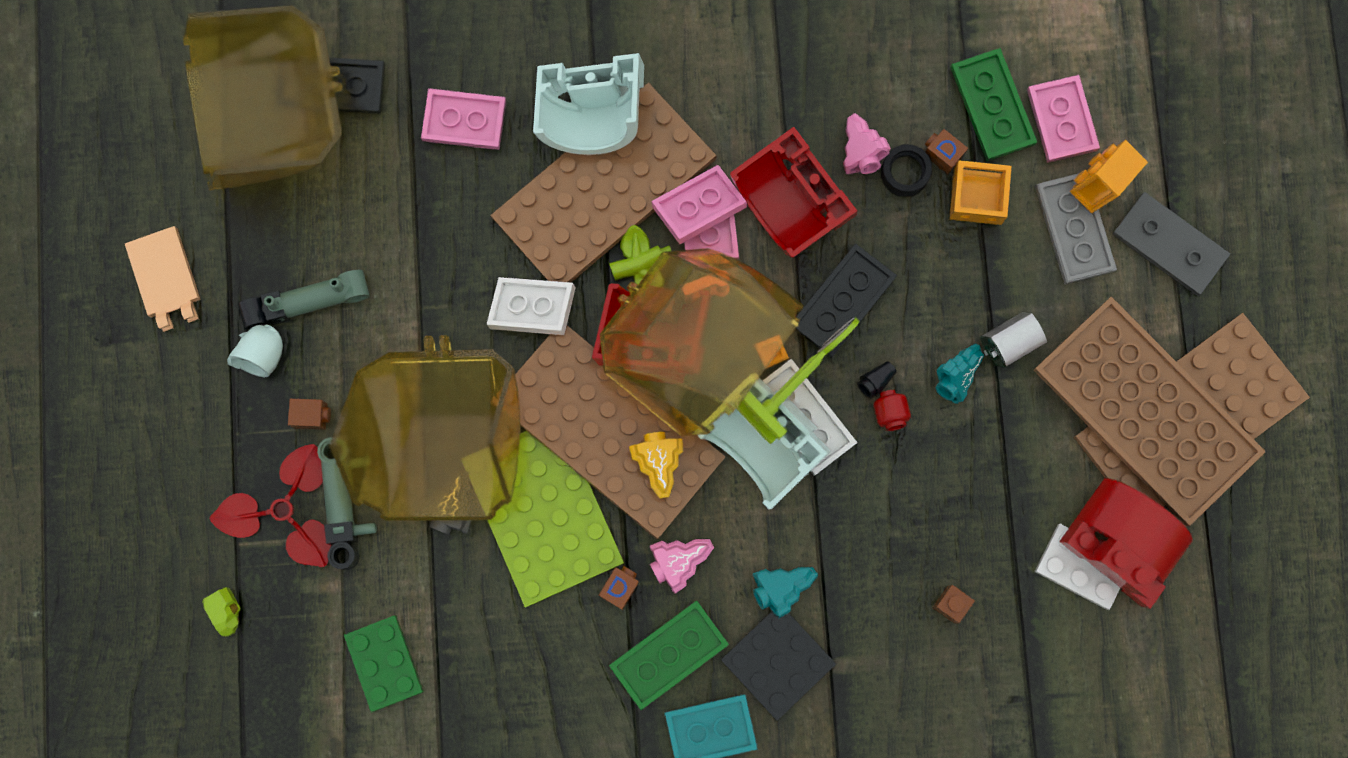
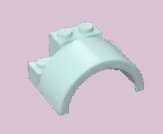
M639 53L613 56V63L568 69L565 68L563 63L537 66L533 133L536 137L552 148L581 155L609 153L628 145L638 132L640 88L644 87V63ZM568 92L571 103L559 99L558 96Z
M753 373L695 430V433L700 439L713 442L732 456L759 487L763 495L762 503L768 509H772L831 450L813 433L817 427L788 398L778 407V411L774 415L787 432L781 439H776L772 444H769L732 405L748 391L761 404L777 392H773Z

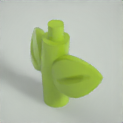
M636 225L630 226L623 235L620 245L623 255L627 259L609 263L615 281L633 276L635 287L644 294L647 286L663 288V275L655 266L664 263V258L673 255L670 246L660 249L657 245L650 249V241L645 232Z

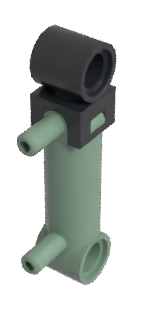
M351 270L340 274L337 278L282 293L278 290L263 294L261 297L249 298L239 302L238 307L244 330L249 331L257 325L264 326L266 324L270 325V323L272 325L291 321V317L341 303L360 302L369 298L370 295L364 271Z
M327 438L319 444L317 451L321 459L327 524L324 525L326 544L332 545L328 551L327 558L333 567L341 570H350L357 565L360 556L357 548L350 543L358 542V535L377 532V526L374 522L358 525L354 523L349 469L369 467L370 458L368 456L349 458V449L345 443L336 438ZM333 446H338V456L334 459H329V449ZM347 549L349 551V559L341 564L338 560V554L341 550Z

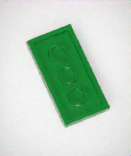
M1001 48L951 65V71L986 161L1037 144L1036 137Z
M695 601L611 663L609 667L640 710H642L729 644L698 601Z

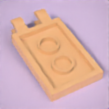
M172 226L125 243L147 315L149 317L156 316L158 328H162L163 332L173 329L174 326L169 312L180 308L184 320L187 319L188 323L198 320V314L193 302L201 299L178 229Z

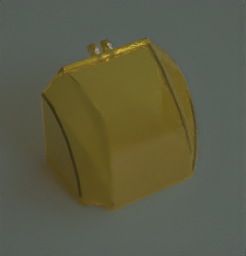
M293 5L188 13L183 32L184 45H189L190 61H185V69L202 169L204 174H210L211 180L207 182L209 191L281 179L303 173L319 165L342 135L335 92L342 90V84L333 82L332 76H336L340 72L339 67L330 66L324 29Z
M709 248L663 252L639 284L634 282L628 284L627 289L631 294L629 297L624 294L618 297V302L622 306L600 333L604 373L680 436L709 434L715 428L712 424L722 414L726 413L730 416L736 410L797 327L799 319L796 317V313L803 309V304L757 270L723 252Z
M441 335L439 339L441 351H435L433 337L425 336V351L388 352L356 372L329 445L354 504L358 506L365 504L380 512L379 517L386 521L491 520L495 516L496 511L504 504L508 505L511 502L517 474L520 444L518 385L514 367L493 349L451 350L449 337Z

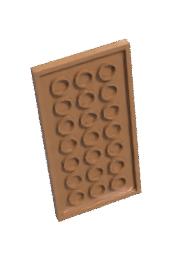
M647 83L639 92L638 132L628 145L613 152L596 155L565 152L491 214V217L547 281L571 283L621 241L630 226L640 225L655 212L651 201L695 178L713 163L717 156L662 96Z
M1112 297L1104 302L1034 369L1040 378L1186 526H1190L1266 452Z
M1244 313L1238 315L1176 361L1253 439L1310 398ZM1089 426L1074 436V439L1104 478L1120 481L1145 494L1162 507L1165 506Z
M566 326L565 335L550 334L492 400V403L655 539H658L723 461L725 456L705 439H700L692 428L618 367L598 365L592 359L594 347L569 326ZM665 432L666 439L682 438L683 453L678 456L679 466L673 471L674 484L669 498H658L650 486L649 476L640 471L637 461L632 460L629 446L644 442L643 435Z

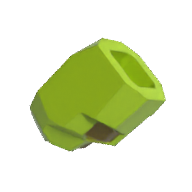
M225 587L204 598L202 602L207 615L221 636H230L235 633L238 627V614L241 608L231 589Z

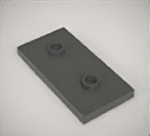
M1146 192L1139 197L1112 233V235L1196 296L1201 295L1230 255L1229 252Z

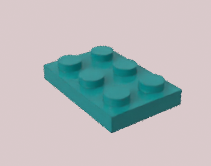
M745 694L665 712L675 758H722L757 750Z

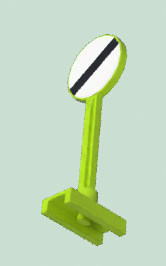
M854 317L837 330L820 347L817 354L809 358L770 399H766L761 404L748 391L732 404L769 444H772L776 439H781L787 432L774 417L778 407L819 366L823 357L858 325L859 320Z

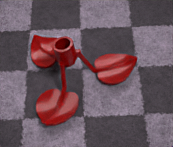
M315 444L302 446L290 453L282 462L279 471L280 479L287 485H293L284 499H277L271 504L270 509L257 512L258 504L253 497L244 493L233 494L226 498L210 516L212 524L225 534L237 538H245L258 532L260 528L258 517L271 514L276 520H288L297 530L290 533L287 537L286 550L288 555L294 561L303 565L325 567L328 563L327 556L331 545L326 544L324 525L316 520H308L301 527L292 518L294 506L290 502L297 487L304 492H310L319 488L323 483L321 459L317 453L318 447Z

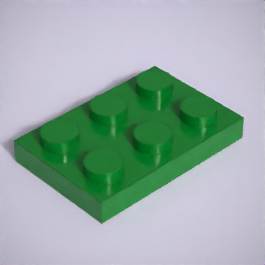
M397 615L344 635L371 712L424 692Z

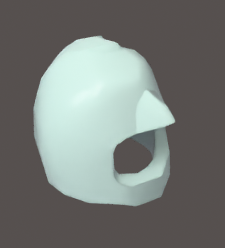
M267 324L264 326L257 325L248 332H243L239 335L241 339L230 353L227 362L228 365L234 368L242 369L250 374L265 378L277 367L281 358L283 343L279 332L274 327Z

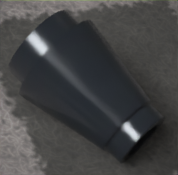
M886 361L860 376L857 386L866 397L870 399L874 396L877 397L897 373L896 368Z

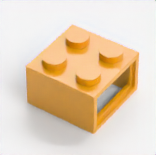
M1124 140L1117 146L1113 143L1102 154L1098 153L1090 160L1088 164L1091 167L1088 170L1084 169L1074 179L1076 184L1069 192L1089 212L1093 213L1119 197L1148 162L1127 140Z
M959 160L953 172L949 220L1002 225L1008 216L1012 166ZM963 168L989 170V171H999V172H1002V173L984 172V171H975V170H965V169H963Z

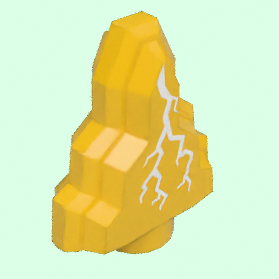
M665 432L643 435L644 442L629 446L632 460L637 461L640 471L649 476L650 486L658 498H669L674 484L673 471L679 466L678 456L683 453L682 438L666 439Z

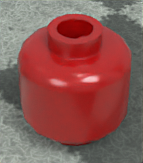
M887 390L880 393V398L873 403L877 424L880 427L886 428V431L902 429L907 426L906 422L911 419L907 397L896 393L895 390Z

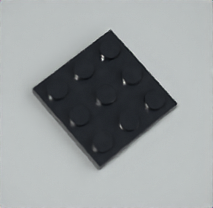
M770 612L721 659L776 720L780 719L836 665L789 613L779 618L773 612Z

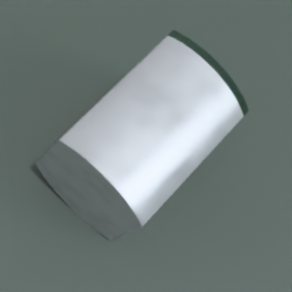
M1021 312L980 337L985 349L983 351L985 355L990 357L995 366L1003 368L1047 343L1045 334L1037 319L1032 313Z

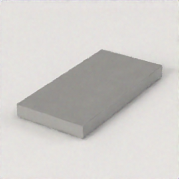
M1078 174L1039 183L1035 186L1065 285L1117 270L1099 210L1093 213L1089 212L1069 192L1076 184L1074 179Z

